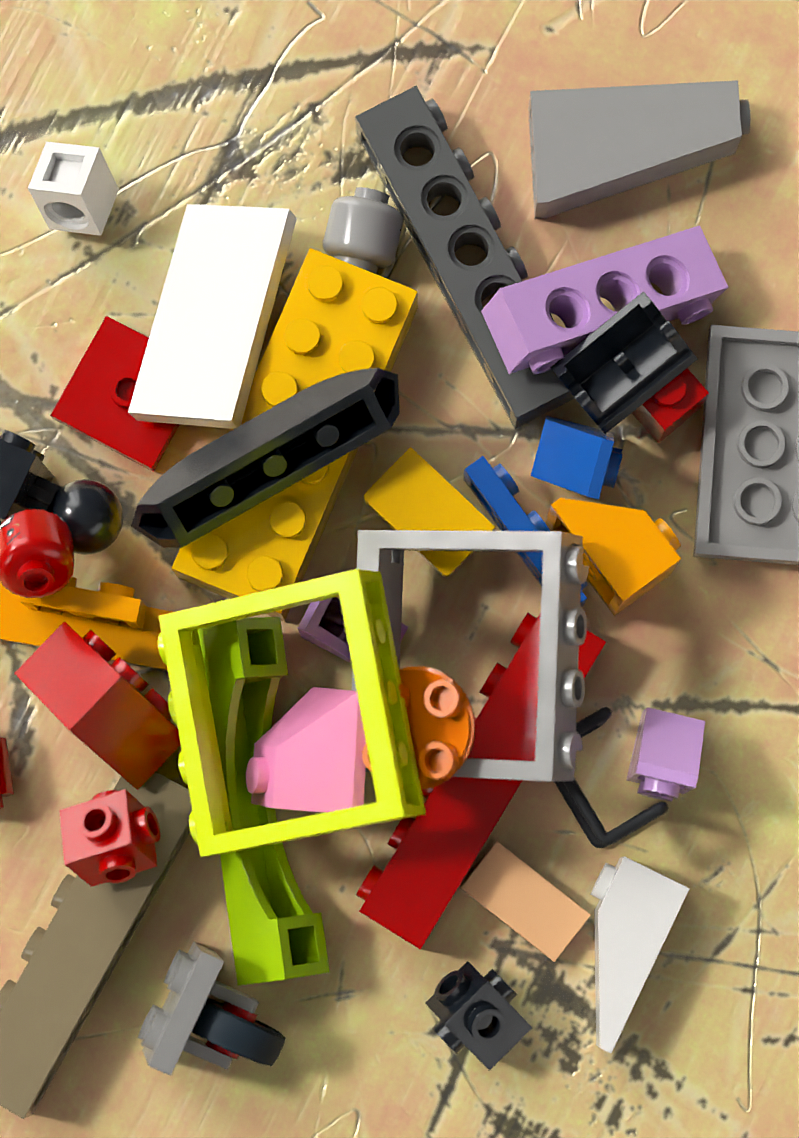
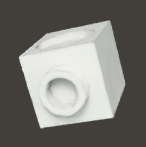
M46 142L28 186V190L49 229L100 236L103 233L119 191L99 147Z

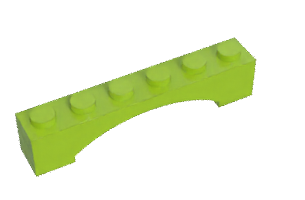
M280 617L244 618L198 629L233 831L277 823L275 808L251 803L252 793H249L246 786V768L249 759L254 757V744L272 727L273 709L280 677L288 675ZM283 843L220 854L237 985L241 986L330 973L322 913H313L304 899L288 863Z

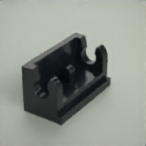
M643 291L550 368L602 432L606 434L698 359L672 324L664 318L652 300Z

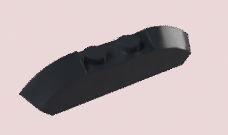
M369 368L328 378L300 391L198 449L171 467L148 489L137 504L131 527L163 548H182L392 428L400 413L398 374L380 368Z

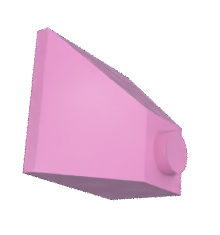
M312 687L254 744V757L249 759L246 768V786L249 793H252V804L276 809L325 813L364 805L366 766L362 760V751L366 744L357 691Z

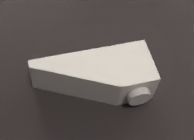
M625 856L619 858L616 867L605 863L591 892L592 896L600 899L594 911L596 1045L609 1053H612L690 889Z

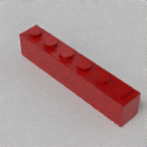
M530 613L526 614L510 641L511 644L519 648L507 668L497 662L479 693L486 696L488 700L477 718L474 717V739L467 758L535 761L541 613L538 618ZM588 630L583 644L579 645L578 670L582 672L584 678L606 644V641ZM451 777L440 785L421 789L422 796L427 799L424 803L426 814L419 815L415 819L412 817L401 819L387 842V845L396 849L386 868L382 870L378 866L373 865L356 893V896L365 901L359 912L421 950L523 780Z

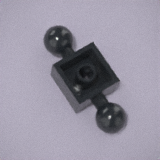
M3 430L0 436V525L14 513L27 509L45 510L58 515L67 523L73 537L74 553L89 555L108 548L117 539L123 525V510L117 495L103 483L90 479L76 480L63 487L53 483V474L42 462L45 456L34 450L36 445L13 432Z

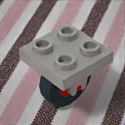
M194 941L188 953L178 950L164 980V983L168 984L167 989L170 990L162 1008L152 1005L138 1035V1038L142 1040L141 1046H144L142 1051L148 1066L170 1076L182 1051H186L227 1070L233 1058L238 1059L239 1056L259 1064L272 1066L278 1059L286 1037L274 1028L257 1020L258 1014L255 1013L259 1004L257 999L216 980L224 961L215 951ZM211 994L217 998L224 1000L225 1002L223 1004L218 1001H215L211 998H208V995ZM191 1032L207 1040L206 1043L191 1036Z

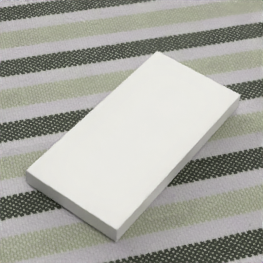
M187 204L128 413L137 421L230 429L241 426L297 220L290 209Z

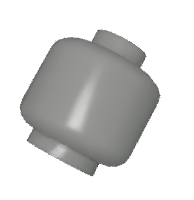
M357 187L354 196L339 197L332 203L323 240V249L329 256L377 274L378 269L388 268L395 259L403 226V216L397 209L388 205V194L370 188Z

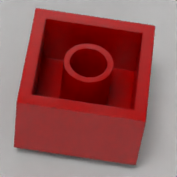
M64 621L14 674L72 734L138 791L181 745L178 728L170 721L172 718L168 702L153 688L143 695L142 692L149 684L120 657L110 664L109 661L116 653L91 629L81 637Z

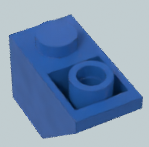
M546 416L531 476L599 500L602 486L610 488L615 486L623 456L622 449L613 447L614 433L612 432L604 434L601 429Z

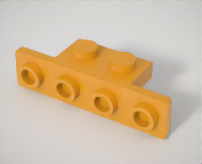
M72 577L67 586L56 594L43 598H25L11 593L0 582V640L40 647L65 621L81 637L91 629L116 653L111 659L112 661L120 657L128 664L168 671L167 665L162 661L158 650V636L161 632L158 616L173 613V611L147 607L141 599L133 598L135 589L106 582H100L98 591L76 587L77 578Z

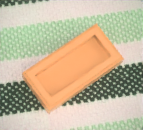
M498 841L461 887L464 892L553 962L558 959L591 916Z

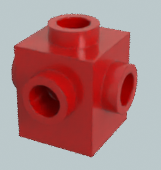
M126 789L103 791L96 794L92 800L59 810L64 865L91 887L106 882H126L134 878L138 872L157 867L155 843L160 840V827L157 817L150 807L142 805Z

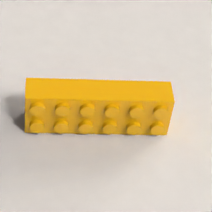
M309 248L253 378L241 425L300 391L328 378L369 368H380L391 372L418 309V291ZM358 448L180 548L171 569L179 579L228 599L302 582ZM290 608L266 614L271 617H280L281 621L285 622Z

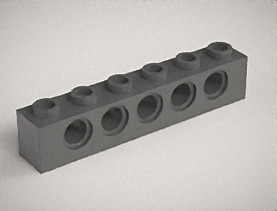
M416 85L355 116L356 133L396 209L402 214L404 224L514 429L575 399L552 369L539 374H533L531 368L511 374L507 371L481 312L483 309L481 303L487 296L496 294L500 288L522 282L523 279L528 277L527 270L516 249L513 246L505 249L495 231L501 228L500 220L489 199L484 197L478 200L468 182L474 179V173L464 152L459 147L451 150L442 132L448 129V126L436 101L432 98L425 102ZM423 147L431 152L433 158L425 165L413 166L408 164L402 156L410 148ZM446 195L454 198L460 207L451 215L441 216L435 214L428 205L434 198ZM473 244L482 248L487 257L478 265L468 266L458 261L455 253L460 247Z

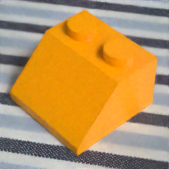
M559 498L550 505L545 522L551 532H565L583 536V565L589 566L587 580L614 616L669 577L681 560L676 552L681 547V544L673 530L662 518L653 522L645 510Z

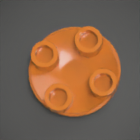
M411 666L399 669L402 683L399 684L401 697L405 699L421 789H428L450 779L466 761L474 739V715L467 695L450 676L430 667ZM365 744L362 751V760L366 768L371 771L367 744Z

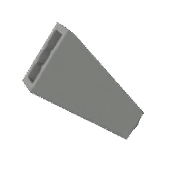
M738 80L530 91L528 114L535 219L548 218L735 154L742 134H749L750 105L748 99L739 100Z

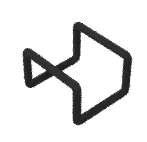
M603 707L576 723V732L582 738L601 727L611 717V709ZM575 778L574 781L555 782L588 840L596 848H604L614 844L668 811V804L661 801L611 831L606 832Z

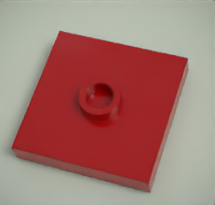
M105 316L50 416L59 423L154 472L180 424L137 421L128 413L149 338Z

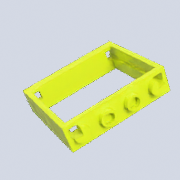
M355 569L158 616L161 628L158 636V650L162 661L167 665L171 692L168 696V708L172 720L178 726L182 749L178 758L179 771L189 789L192 811L189 815V828L193 840L199 846L200 857L227 854L426 814L405 699L400 695L399 684L402 683L381 572ZM340 597L377 802L233 831L198 629Z

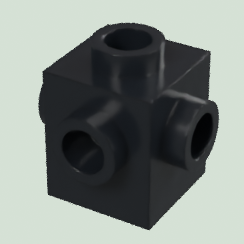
M469 961L459 970L447 974L436 986L434 995L425 1003L440 1020L432 1028L436 1034L457 1055L467 1047L489 1071L532 1029V1026L509 1004L517 996L516 992L493 969L483 977Z

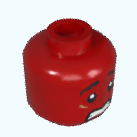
M33 509L14 513L5 519L0 525V582L2 586L11 593L25 598H43L56 594L67 586L74 573L73 537L67 523L54 513Z

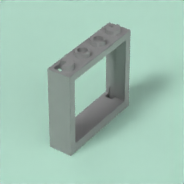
M358 530L357 569L381 572L399 669L404 550L543 552L535 761L467 758L462 767L452 777L549 782L574 781L576 751H582L581 736L576 732L577 707H580L583 702L585 692L584 677L582 672L578 670L579 645L583 644L587 632L586 614L580 608L581 583L586 581L589 566L583 565V536L551 531ZM352 672V690L357 691L354 673Z

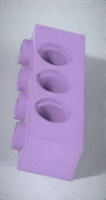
M699 225L500 288L481 312L508 373L511 374L531 368L533 374H539L550 370L552 365L564 358L563 356L643 291L667 321L679 318L681 324L686 325L709 315L714 310L711 304L728 288V285ZM650 282L656 284L661 289L663 295L658 293ZM601 298L609 301L615 311L608 309L601 301ZM550 313L561 318L566 328L557 325L552 320Z

